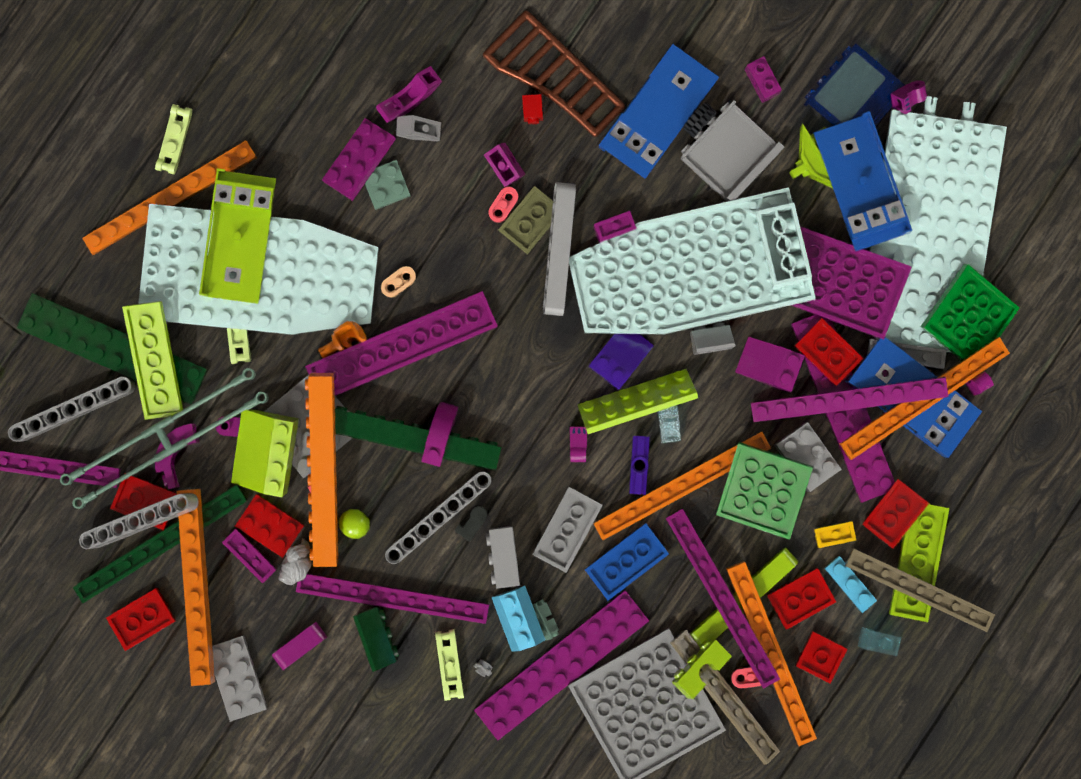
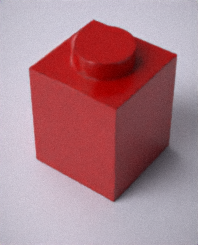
M541 94L522 95L524 122L538 124L539 121H543Z

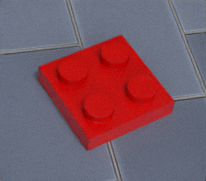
M812 631L795 666L831 684L848 649Z

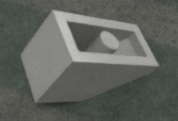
M414 115L397 117L396 136L412 140L440 141L441 122Z

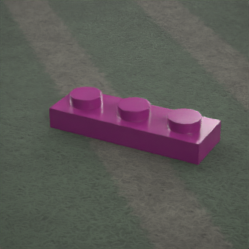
M235 529L222 542L262 584L277 570L238 529Z

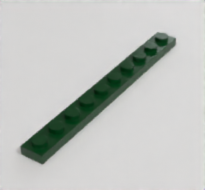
M239 485L232 487L202 506L203 529L248 501ZM179 521L75 585L73 589L81 602L89 601L180 544Z

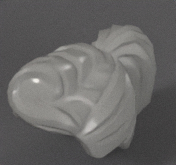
M302 538L301 544L290 547L287 550L286 557L283 560L279 572V581L287 585H293L304 580L311 567V560L307 556L310 552V546L304 538Z

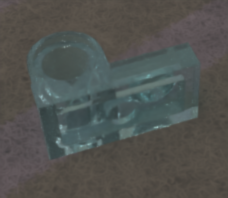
M678 406L657 411L661 442L681 441Z
M861 628L857 647L897 656L902 637Z

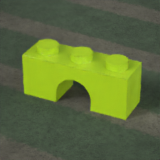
M717 640L704 641L699 647L701 650L696 655L693 654L687 660L688 664L674 674L675 678L672 683L688 699H694L706 686L699 676L700 668L703 665L707 664L713 670H720L732 657Z

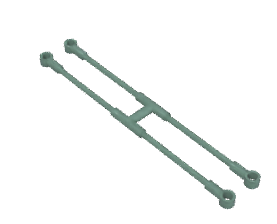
M246 368L243 374L232 379L230 383L175 415H170L141 432L137 437L85 467H80L70 474H63L60 477L61 484L71 485L76 478L85 474L87 470L154 433H157L165 450L154 455V458L97 491H92L83 497L75 498L72 503L74 508H84L86 503L97 498L99 494L149 465L170 456L187 446V443L239 413L249 410L260 403H266L269 399L267 393L258 392L256 397L244 403V406L173 445L163 428L173 423L175 419L227 389L235 387L246 380H253L256 376L255 371ZM251 371L252 376L248 378L246 373ZM261 394H264L265 399L263 401H260L259 396ZM66 476L69 477L68 483L64 480ZM78 500L82 502L80 507L77 505Z

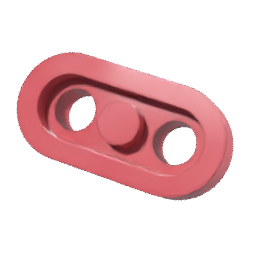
M505 187L500 191L489 208V217L492 221L501 223L506 220L518 201V193L514 188ZM508 194L513 197L510 201L505 199V196ZM497 210L502 212V215L499 217L495 215Z
M751 667L735 669L731 674V681L737 688L761 686ZM740 674L744 676L742 681L737 680V676Z

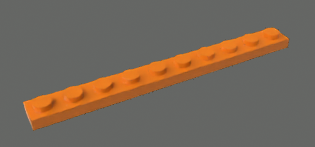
M244 141L82 239L91 254L95 255L147 224L149 204L177 206L214 184L217 168L234 172L257 157L249 143Z
M997 337L939 377H946L949 395L1010 353L1001 338ZM943 398L899 403L839 444L848 458L852 460Z
M763 432L741 442L765 451L771 449ZM738 445L593 523L601 539L604 540L729 472Z
M742 561L726 568L748 624L780 677V680L773 683L797 745L801 746L817 739L746 562Z

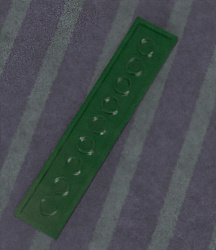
M31 294L17 329L137 381L127 334L38 295ZM173 355L181 400L193 404L208 369Z

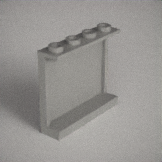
M733 101L731 104L727 102L720 110L722 114L718 118L714 116L707 125L709 127L705 132L701 130L694 137L696 141L692 145L688 144L681 151L683 154L681 160L726 202L736 200L784 149L780 142L776 143L735 105L736 101Z

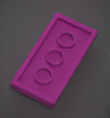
M365 118L322 181L353 201L396 138Z

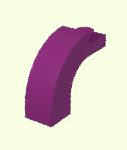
M430 66L417 73L413 80L400 92L379 103L376 109L387 123L397 117L404 116L428 98L441 84L442 80Z
M444 402L439 403L427 437L421 462L438 467L441 466L448 438L459 409L458 406Z
M191 423L171 431L167 435L171 444L173 445L197 433L196 425ZM199 437L187 443V446L199 443ZM162 442L160 443L156 454L165 450ZM180 450L159 462H155L156 473L164 472L165 475L162 476L165 486H168V489L180 487L174 465L176 455Z

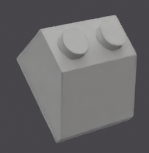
M724 323L713 324V328L708 329L705 326L694 327V331L690 332L694 355L729 350L735 347L730 325L725 326Z

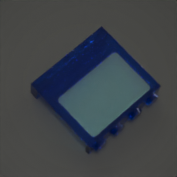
M857 44L852 48L848 46L841 54L844 58L840 62L836 60L829 68L832 72L828 76L823 75L817 82L819 87L815 91L811 89L804 97L807 99L804 106L810 105L834 126L861 117L863 113L870 111L876 126L892 107L891 93L905 86V84Z

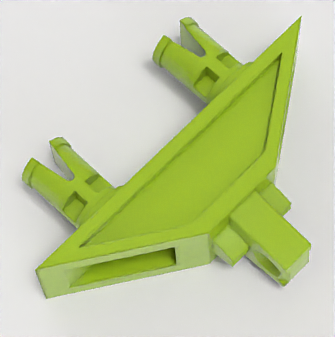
M802 124L800 126L799 160L795 163L797 167L791 170L789 174L792 179L801 174L804 178L808 176L833 189L822 156L817 148L814 134L810 135Z

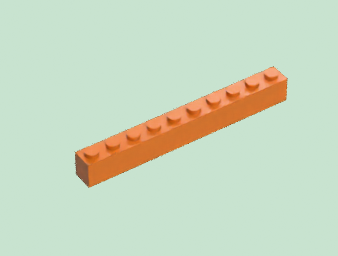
M310 373L308 379H305V390H309V398H306V410L309 409V417H306V428L310 429V436H307V448H310V455L307 456V466L311 467V474H308V486H311V493H308V504H312V512H309V523H312V530L309 531V541L313 542V549H310V560H313V567H337L338 518L334 373Z
M201 489L179 490L177 495L193 493L199 501L195 510L178 516L191 686L210 685L215 682Z

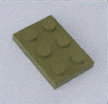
M534 186L498 231L528 255L551 227L553 201Z

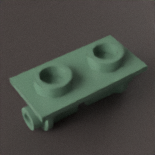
M542 599L532 604L545 640L553 639V637L559 635V629L554 618L546 619L547 616L552 614L547 602H544Z

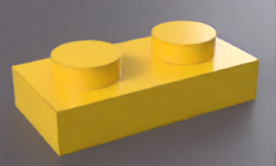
M853 521L814 529L818 548L856 541Z

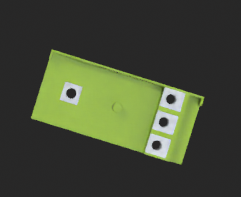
M217 168L199 291L200 296L259 304L276 178L228 172L225 169ZM223 192L227 193L226 198L220 197ZM242 195L247 197L245 201H240ZM264 198L266 199V202L264 204H260V199ZM231 272H236L237 276L236 278L231 279L229 277V274Z

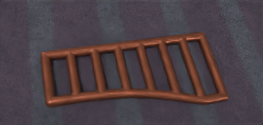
M524 11L483 53V57L497 71L534 88L551 99L581 124L593 137H597L625 109V104L529 11ZM527 20L534 29L499 62L492 54ZM539 33L548 40L518 72L507 67ZM553 46L561 53L535 81L525 76ZM567 59L575 66L552 91L542 85ZM581 72L588 81L568 102L564 101L558 95ZM595 85L602 94L581 115L573 107ZM609 99L616 107L594 127L587 119Z

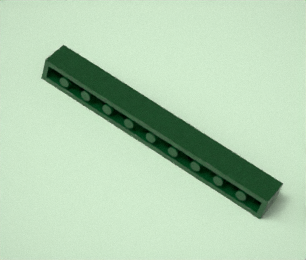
M336 406L335 434L424 454L429 430L422 429V425L412 423L411 426L404 425L402 420L393 419L392 422L386 421L384 416L374 414V417L366 416V412L355 410V413L348 412L346 407ZM450 432L443 459L496 471L501 447H498L496 442L487 441L485 444L479 442L478 438L468 436V439L460 438V434Z

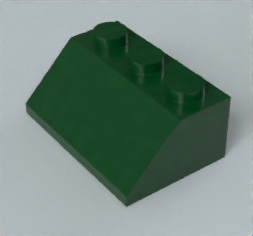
M376 606L355 614L353 618L372 672L397 662L399 652L397 646L392 645L391 638H393L390 627L386 628L384 620H387L384 610Z

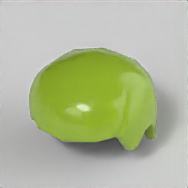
M349 509L343 512L339 518L340 530L351 539H360L369 530V518L358 509Z

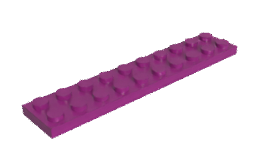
M482 291L305 367L309 375L310 373H334L335 396L498 326Z
M814 315L795 322L791 326L797 341H799L821 318L835 330L833 322ZM804 357L818 393L854 389L845 382L849 375H853L852 371L835 386ZM866 408L826 413L860 503L886 494L895 481L880 443H876L852 460L848 458L839 444L871 422Z
M624 590L476 707L474 711L497 740L501 739L649 622V620Z

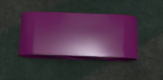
M315 622L273 653L272 656L281 669L284 670L328 636L319 624Z

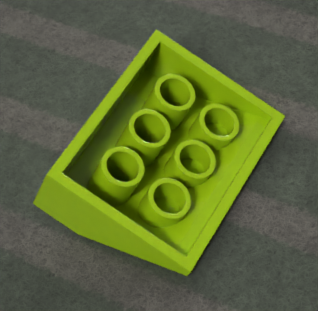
M252 409L241 412L231 483L266 495L277 497L286 495L289 488L299 418Z

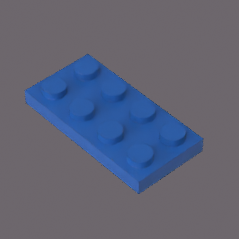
M645 523L584 570L605 598L609 600L669 555V553Z

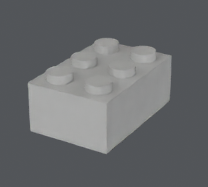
M808 422L803 423L774 444L781 456L814 466L806 488L807 492H811L842 470Z
M513 526L489 529V533H486L487 546L491 545L492 550L488 554L489 564L494 566V571L491 572L492 584H496V589L520 586Z

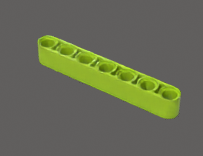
M786 547L752 576L760 598L799 563ZM735 592V593L732 594V596L734 597V599H735L736 603L738 604L740 610H741L742 613L744 614L743 609H742V607H741V604H740V602H739V599H738V597H737V594H736V592ZM716 609L690 635L700 647L706 640H715L728 626L719 610Z

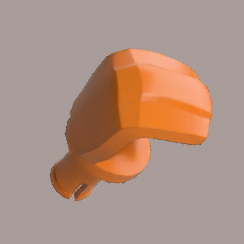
M346 321L333 331L334 333L331 335L332 341L319 348L318 351L322 358H326L337 351L340 352L352 347L354 340L361 343L366 341L367 337L358 323Z

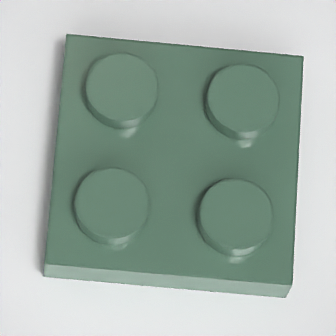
M397 160L375 168L365 183L375 210L411 196Z

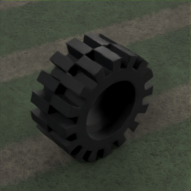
M705 102L685 123L683 129L694 138L706 127L717 112Z

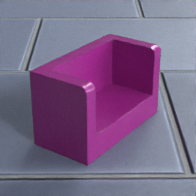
M630 211L595 223L593 226L599 243L637 229Z

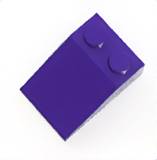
M614 334L591 362L589 368L619 390L654 345L640 334Z

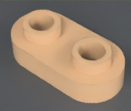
M407 266L397 270L382 282L381 290L383 294L390 298L399 295L415 282V271ZM406 273L410 274L408 280L403 279V275ZM394 285V291H388V286Z

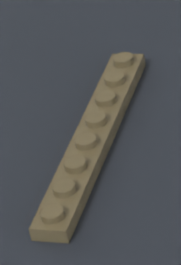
M854 548L845 564L850 569L985 632H988L995 614Z
M687 630L682 631L670 642L686 664H688L687 660L693 654L696 655L701 650ZM707 664L703 665L700 668L699 676L706 684L704 688L764 765L768 764L780 752L718 670H713Z

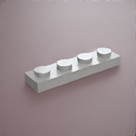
M869 339L868 353L878 340ZM892 342L924 367L944 369L947 350Z

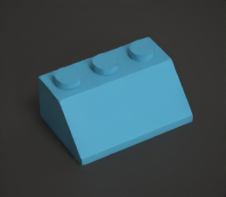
M525 586L491 597L511 651H521L545 641Z

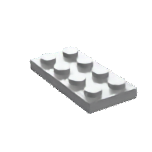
M568 487L532 555L567 573L603 505Z
M244 635L213 645L214 674L230 722L267 710L268 707Z

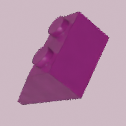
M748 337L735 373L789 393L792 392L805 355Z

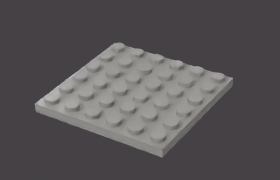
M669 628L568 685L620 779H641L726 731L703 689L694 699H688L672 683L675 678L674 674L680 668L683 669L687 664L670 644L674 637Z

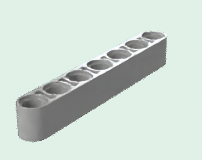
M556 182L554 187L543 300V314L563 316L576 184Z
M127 377L114 379L12 425L8 430V436L16 442L27 441L133 393L135 382ZM123 381H127L129 384L126 391L121 389ZM106 389L111 391V396L108 399L103 395ZM91 396L93 404L88 407L86 399ZM73 404L76 407V411L71 415L68 409ZM54 412L58 414L56 422L51 420V415ZM36 420L40 422L38 430H35L33 426ZM18 428H21L23 431V435L20 438L16 436Z
M487 472L477 473L394 543L385 553L386 560L391 564H397L486 490L492 482L490 474ZM480 475L488 477L487 485H479L478 477ZM466 487L473 489L474 494L471 498H466L463 495V490ZM450 500H456L459 503L457 510L449 509L448 503ZM436 512L444 515L442 523L435 522L434 514ZM421 525L429 527L427 535L420 534L419 527ZM407 537H411L414 540L412 548H408L404 544ZM391 550L399 552L400 557L398 560L390 558Z
M193 493L175 495L82 533L79 538V544L83 549L103 547L195 510L199 503L198 498Z

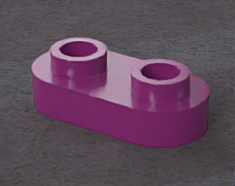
M233 417L227 420L228 428L226 430L222 428V424L216 427L220 435L238 437L240 418Z

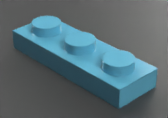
M838 556L824 569L860 612L863 613L877 600L854 572L845 566L844 560Z

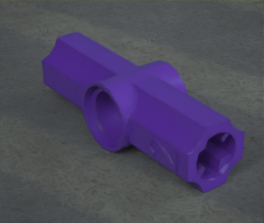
M633 436L629 494L646 495L650 437ZM637 460H642L645 464L641 471L636 470L634 467V463Z

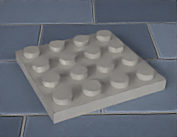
M308 376L264 411L299 418L292 465L303 478L311 473V467L307 466V456L310 455V448H307V436H310V429L306 428V417H309V409L306 410V398H309V390H305V379H308ZM335 396V409L336 406L344 407V405ZM336 434V452L352 438Z

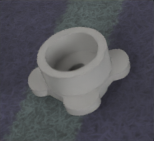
M480 659L478 663L474 664L475 671L481 676L485 677L492 674L491 670L493 667L489 663Z

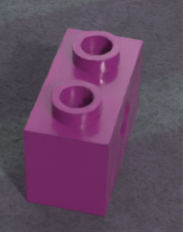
M764 56L746 66L745 72L762 103L780 94L782 89Z
M506 143L498 144L484 154L504 187L513 184L526 175Z

